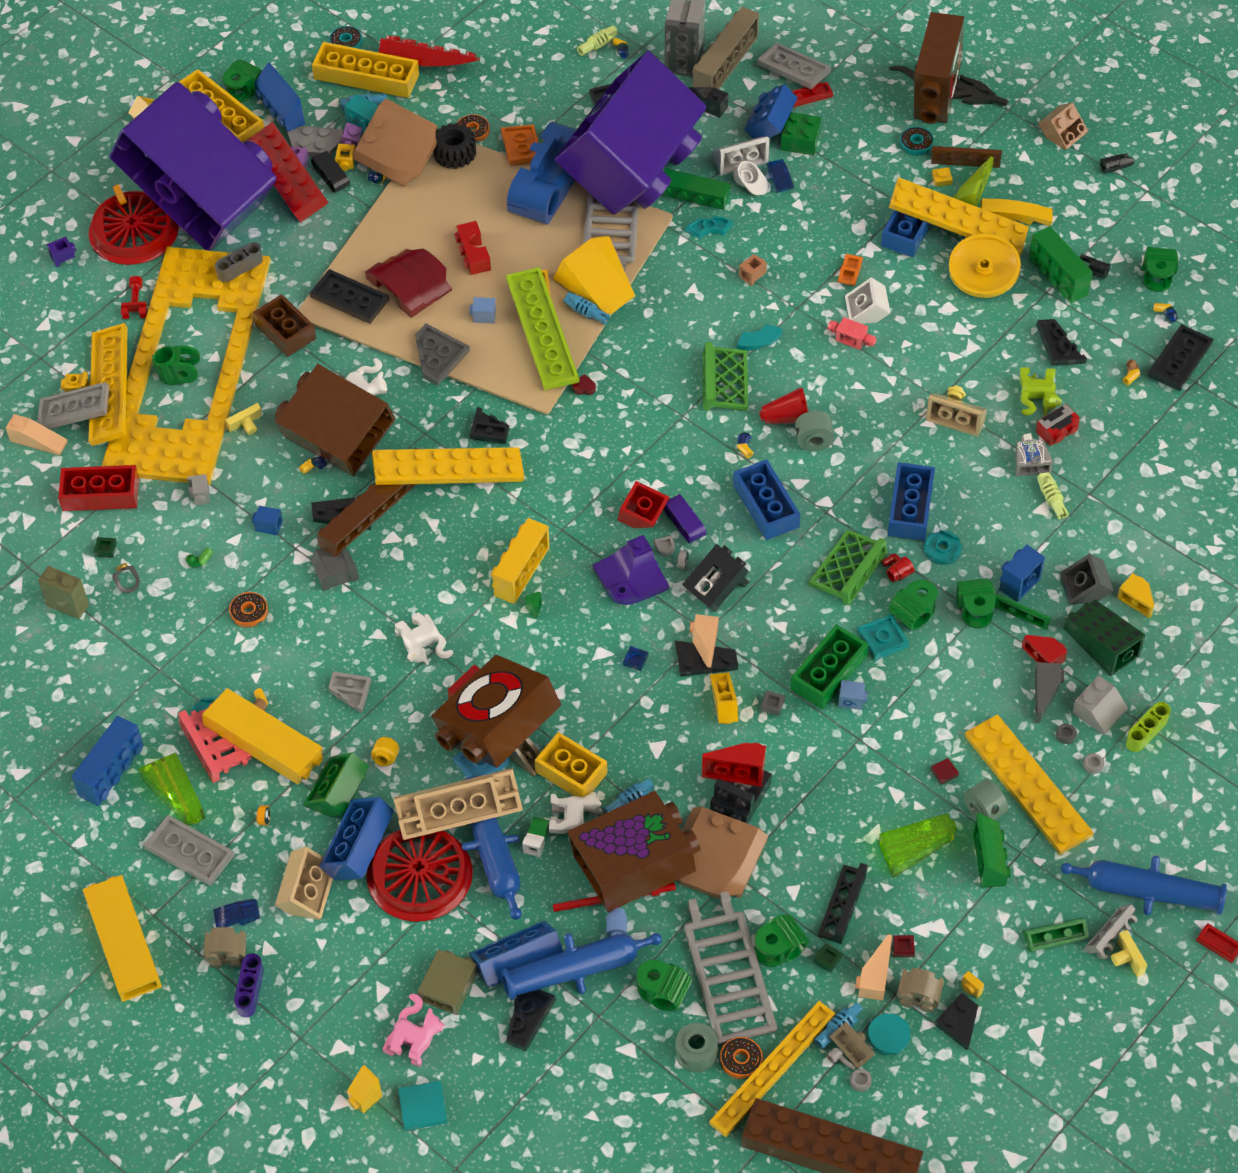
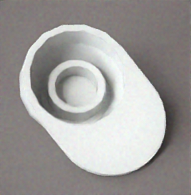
M743 161L736 166L733 176L738 185L745 187L751 194L757 196L767 191V179L754 163Z

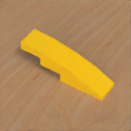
M981 199L980 201L981 209L1013 221L1016 220L1028 225L1035 221L1050 226L1053 222V209L1006 199Z

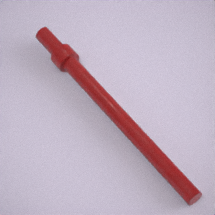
M670 883L647 895L653 897L659 896L660 893L675 891V883ZM598 896L556 903L553 904V910L558 912L602 903Z

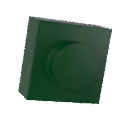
M97 537L93 552L94 556L114 558L117 545L116 538Z
M824 943L815 956L813 963L832 973L841 960L843 953Z

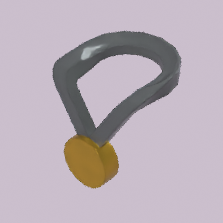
M127 563L120 564L115 568L117 571L113 574L112 578L122 592H134L140 583L137 571L134 566H128ZM130 570L135 577L136 583L132 588L122 587L118 578L122 571Z

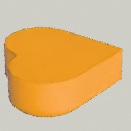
M119 184L114 185L112 188L121 205L127 203Z

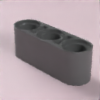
M256 242L248 243L216 261L215 269L218 280L221 282L231 281L261 264L263 257L260 244Z

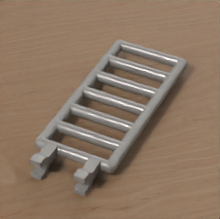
M588 192L583 244L591 239V235L630 237L629 243L612 242L615 249L629 250L628 256L618 255L625 271L626 263H633L635 261L639 205L633 201L632 205H628L620 211L631 212V218L593 215V210H608L600 203H594V197ZM592 222L630 225V230L592 228Z
M728 891L720 893V903L724 915L701 920L696 898L688 900V910L692 922L684 925L712 1030L718 1038V1044H725L730 1039L736 1037L751 1038L773 1033L777 1030L745 915L741 911L733 912ZM738 921L740 931L701 940L695 939L693 930ZM743 939L746 948L701 959L699 948ZM747 957L749 959L751 968L706 978L704 967ZM754 976L757 987L711 996L709 986ZM756 995L760 996L762 1006L719 1016L716 1014L714 1005ZM765 1014L768 1025L722 1035L720 1024Z

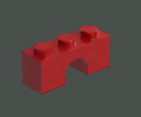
M477 221L456 225L455 241L460 243L459 251L460 255L465 257L463 259L465 269H469L471 275L491 271V261L486 246L476 247L482 245L481 232Z

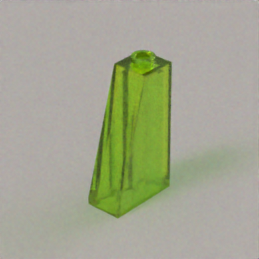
M176 752L139 768L142 780L184 824H197L202 819H205L200 801Z
M946 813L879 833L878 845L892 877H897L954 840L955 831H957L956 823Z

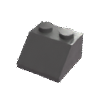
M1090 553L1060 573L1071 605L1090 603L1095 599L1100 601L1114 592L1104 561Z

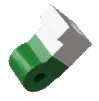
M538 817L532 818L530 828L522 843L524 854L541 858L549 831L550 820Z

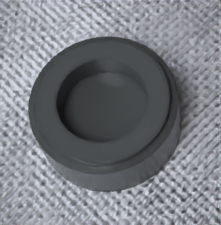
M1062 724L1057 728L1056 738L1059 742L1071 744L1075 741L1077 731L1073 725Z

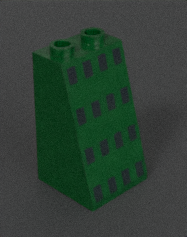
M1096 599L1090 603H1085L1080 610L1075 613L1071 612L1065 618L1064 630L1110 676L1140 657L1145 634Z

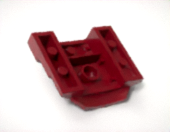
M424 248L415 250L405 249L398 255L390 257L383 263L378 262L365 271L366 279L376 288L383 285L399 299L400 309L410 318L452 291V287L446 281L447 268Z

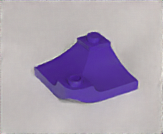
M644 535L627 541L626 545L617 552L592 564L593 570L605 591L615 603L631 605L669 590V584L662 574L652 548Z

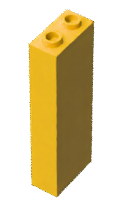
M228 688L202 714L203 726L249 753L297 785L303 779L306 780L311 770L315 766H319L323 760L322 746Z
M113 876L106 881L98 884L94 883L82 889L121 1001L124 1002L161 988L160 979L123 876Z

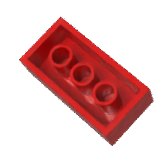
M136 465L61 468L58 499L62 511L137 508L139 491Z

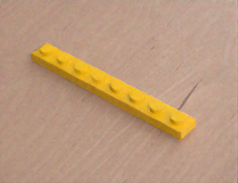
M818 1001L710 1120V1125L727 1137L751 1111L755 1098L762 1099L809 1047L814 1038L826 1028L827 1023L836 1013Z

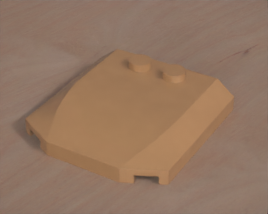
M385 99L379 104L355 148L353 159L405 187L408 185L406 183L420 176L436 147V129L438 126Z
M693 807L682 832L689 828L692 829L701 850L693 854L696 871L676 881L680 885L717 899L721 898L720 893L727 891L729 896L741 898L768 841V835L758 827L704 807Z

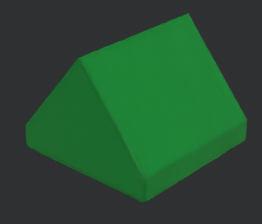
M541 592L524 597L525 608L534 618L538 617L541 609Z

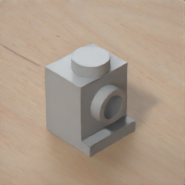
M206 474L189 476L190 498H194L195 505L210 503L209 484Z

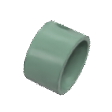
M810 411L802 414L796 420L797 442L804 450L819 451L826 449L833 443L832 419L827 413Z
M989 779L982 780L964 792V802L975 819L976 814L981 813L993 820H997L1008 812V803L1004 794Z
M691 1023L679 1030L675 1044V1056L678 1064L687 1071L697 1073L706 1071L714 1065L718 1051L716 1033L703 1023ZM691 1037H702L705 1040V1044L700 1049H693L689 1046L688 1041Z

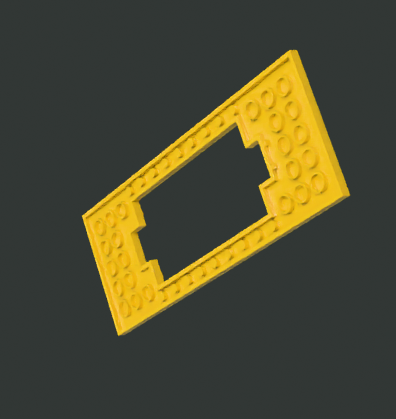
M167 247L127 379L126 436L109 441L102 466L136 465L139 478L188 483L189 476L206 474L208 484H211L226 429V419L229 418L254 325L253 312L259 307L269 270L270 256H262L263 261L261 264L231 281L221 282L217 278L215 263L230 254L229 252ZM193 297L219 300L217 305L218 311L234 312L237 314L208 419L186 418L183 430L156 427L158 422L157 415L138 414L153 364L151 360L153 359L152 355L157 351L169 307L191 308Z

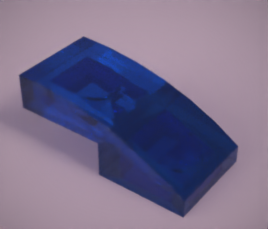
M783 159L766 163L770 179H773L776 193L794 188L790 173Z
M256 899L234 902L213 909L216 928L230 927L237 923L243 926L260 919Z

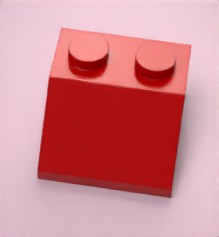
M635 481L619 510L617 520L632 528H653L668 502L669 496Z

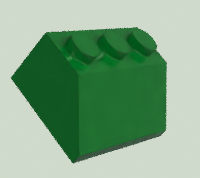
M353 752L330 757L303 806L330 817L343 815L348 808L351 798L356 795L360 782L365 779L369 766Z
M981 813L976 814L973 839L981 888L1006 886L1007 878H1010V867L1006 866L1007 849L1003 848L1002 844L1005 840L1004 830H1000L998 821Z

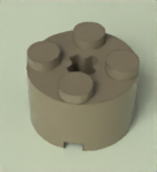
M228 927L212 928L211 933L206 931L203 959L210 962L209 966L213 968H220L222 964L241 967L242 961L246 956L247 934L240 930V934L235 933L234 928Z
M912 968L911 972H907V969H904L897 992V997L901 1000L900 1005L907 1008H912L915 1005L921 1007V1010L924 1012L932 1013L934 1008H937L939 1005L944 984L943 978L940 977L938 980L934 978L935 973L923 969Z

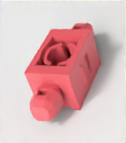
M843 317L840 324L837 321H830L827 326L829 331L836 333V341L858 350L862 348L864 343L867 346H874L876 343V337L867 334L868 326Z

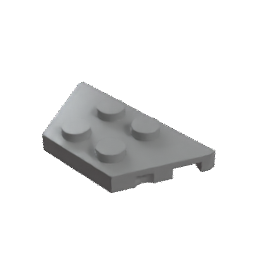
M300 126L287 133L292 147L307 148L308 156L314 157L324 151H328L332 155L340 143L343 130Z

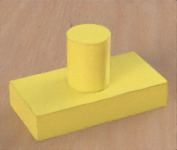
M256 403L227 418L226 428L229 433L242 426L248 435L255 433L257 427L253 420L261 417L262 408Z
M1128 930L1120 932L1117 943L1122 951L1111 955L1114 965L1119 966L1128 962L1137 977L1144 975L1147 963Z

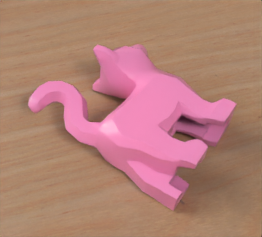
M410 994L409 998L415 1004L404 1008L400 1012L398 1021L394 1025V1031L387 1037L384 1044L383 1052L391 1056L395 1053L400 1056L402 1044L410 1046L409 1058L411 1059V1064L420 1067L422 1065L421 1055L430 1046L433 1036L443 1031L445 1025L439 1017L433 1014L431 1008L428 1009L423 1027L408 1021L407 1016L417 1013L423 1006L422 998L419 995Z

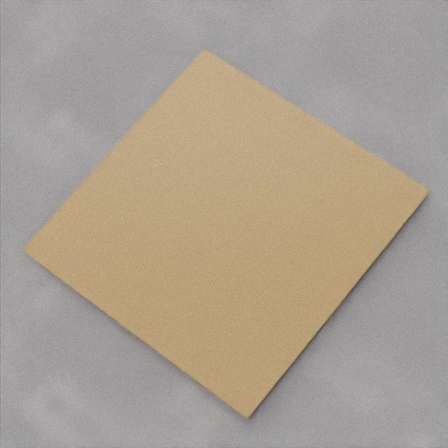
M476 144L475 159L469 165H465V167L454 169V167L447 168L437 163L432 152L420 176L406 183L408 185L404 187L393 180L389 182L326 270L327 272L331 269L389 295V301L371 324L310 297V294L298 310L316 327L420 367L415 334L427 323L470 346L468 354L447 377L540 413L549 414L566 386L544 391L506 281V275L540 267L541 270L548 269L550 297L577 370L605 325L594 318L588 319L564 304L563 300L569 292H573L554 281L553 277L561 261L583 245L588 192L575 181L552 220L547 225L508 212L507 195L512 180L521 167L530 170L531 163L509 165L506 154ZM639 206L635 261L633 263H626L625 268L630 285L672 221L673 215L652 206L646 209ZM593 210V215L631 218V212H619L613 215L609 211ZM477 221L481 232L482 245L476 247L486 246L490 256L491 271L471 275L469 269H465L463 262L465 257L460 255V243H456L454 233H457L456 225ZM592 222V228L630 230V225ZM591 235V238L603 237L601 235ZM609 236L612 242L629 243L630 237ZM424 248L447 268L446 281L452 287V291L410 318L400 309L399 299L383 285L376 288L366 279L365 271L378 262L383 263L390 257L398 255L405 249L415 250ZM615 249L617 255L628 256L629 250ZM474 297L495 298V324L473 323V315H469L470 304H473Z

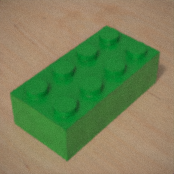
M1050 226L1034 233L1029 252L1030 262L1036 265L1041 274L1045 275L1052 286L1056 287L1063 298L1067 299L1070 303L1087 296L1093 273L1091 269Z
M836 624L791 676L790 690L823 709L841 688L842 680L847 681L867 657L868 643Z

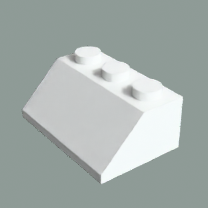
M758 137L714 149L713 162L720 176L733 173L736 166L743 161H750L756 166L768 163L769 137Z

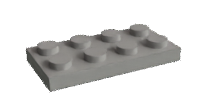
M775 43L757 59V65L809 89L815 87L831 72V66L779 43Z
M104 382L41 398L37 423L51 429L107 415L109 385Z
M167 815L144 844L145 849L209 886L215 882L235 856L234 851L170 815Z

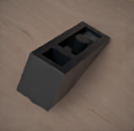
M688 87L705 103L706 110L704 112L720 118L728 108L727 92L714 87Z

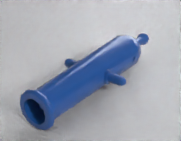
M478 776L468 777V778H465L464 780L470 779V778H474V777H478ZM496 817L470 823L474 841L463 843L462 849L465 851L475 849L479 852L490 890L496 897L506 899L511 910L510 917L517 920L522 916V912L517 907L515 895L520 890V876L507 844L518 842L519 836L516 834L508 836L503 834Z
M1156 855L1152 857L1151 866L1148 870L1107 860L1095 861L1090 867L1086 868L1072 866L1070 863H1063L1061 865L1062 873L1082 875L1088 879L1089 885L1096 890L1143 898L1145 901L1143 909L1145 915L1151 914L1153 903L1156 901L1213 910L1218 915H1221L1226 900V884L1218 886L1160 873V858Z
M567 933L564 936L567 947L565 952L509 971L504 968L501 971L503 986L510 1000H514L517 995L571 980L576 982L579 994H585L586 987L583 979L586 976L631 963L637 957V951L640 948L651 944L658 945L661 943L662 937L660 934L654 933L648 938L634 940L630 935L621 933L577 947L574 945L572 935Z

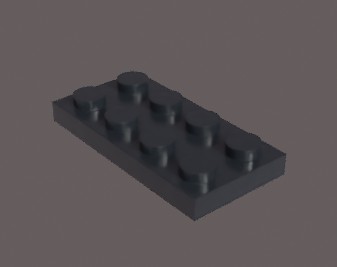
M331 269L325 273L310 291L311 298L371 324L389 301V295Z
M1181 324L1149 370L1148 377L1181 391L1212 346L1214 339Z

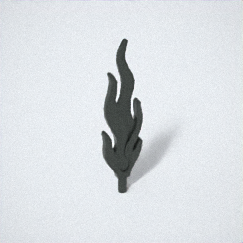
M904 66L889 67V70L903 72L914 81L915 71ZM960 75V80L958 79L953 97V99H962V103L970 105L997 103L1007 106L1009 101L1008 99L996 96L997 94L983 82Z

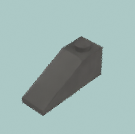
M1037 662L1035 723H1040L1059 691L1060 683H1064V671H1061L1060 663Z

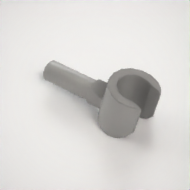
M838 1048L832 1049L827 1055V1059L833 1064L839 1060L852 1070L856 1068L853 1063L843 1056Z

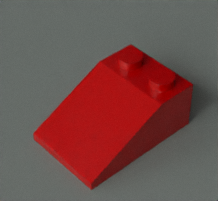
M756 742L742 743L703 753L701 778L713 780L719 778L726 782L761 787L765 769L766 745Z

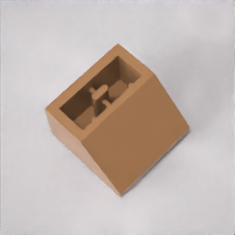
M1073 102L1059 105L1038 123L1045 137L1064 150H1067L1088 132Z

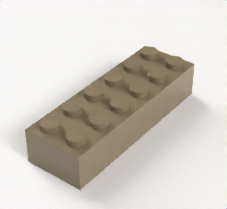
M741 7L738 12L734 13L732 20L726 23L722 33L720 32L715 42L710 44L708 51L701 56L699 63L694 65L692 69L693 87H714L720 89L758 39V12Z

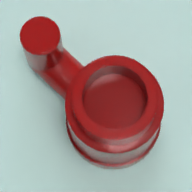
M893 553L881 561L884 567L895 562L886 570L888 578L893 583L901 581L915 572L912 562L905 556L901 558Z

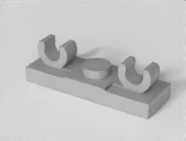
M1132 904L1120 906L1084 950L1088 954L1096 953L1099 959H1106L1107 956L1104 954V948L1107 952L1114 950L1108 942L1119 935L1121 928L1123 930L1131 929L1128 925V920L1131 923L1138 921L1132 915L1136 910Z

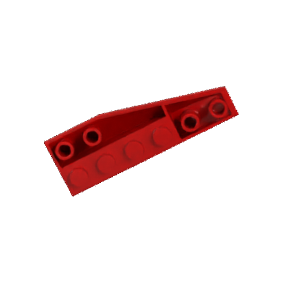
M387 35L386 38H381L378 52L418 60V66L459 65L480 61L481 58L477 57L476 53L466 52V54H463L458 49L450 48V50H445L443 46L434 45L432 47L428 46V43H416L417 40L409 38L400 40L401 37Z

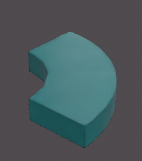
M718 216L707 219L700 218L685 227V232L698 239L708 234L724 236L733 226V220Z
M765 324L758 331L743 332L737 343V349L759 350L760 347L770 346L780 338L783 328Z

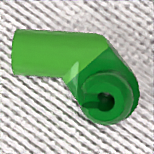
M206 547L200 556L195 557L193 554H189L185 561L192 568L203 566L212 556L213 551Z

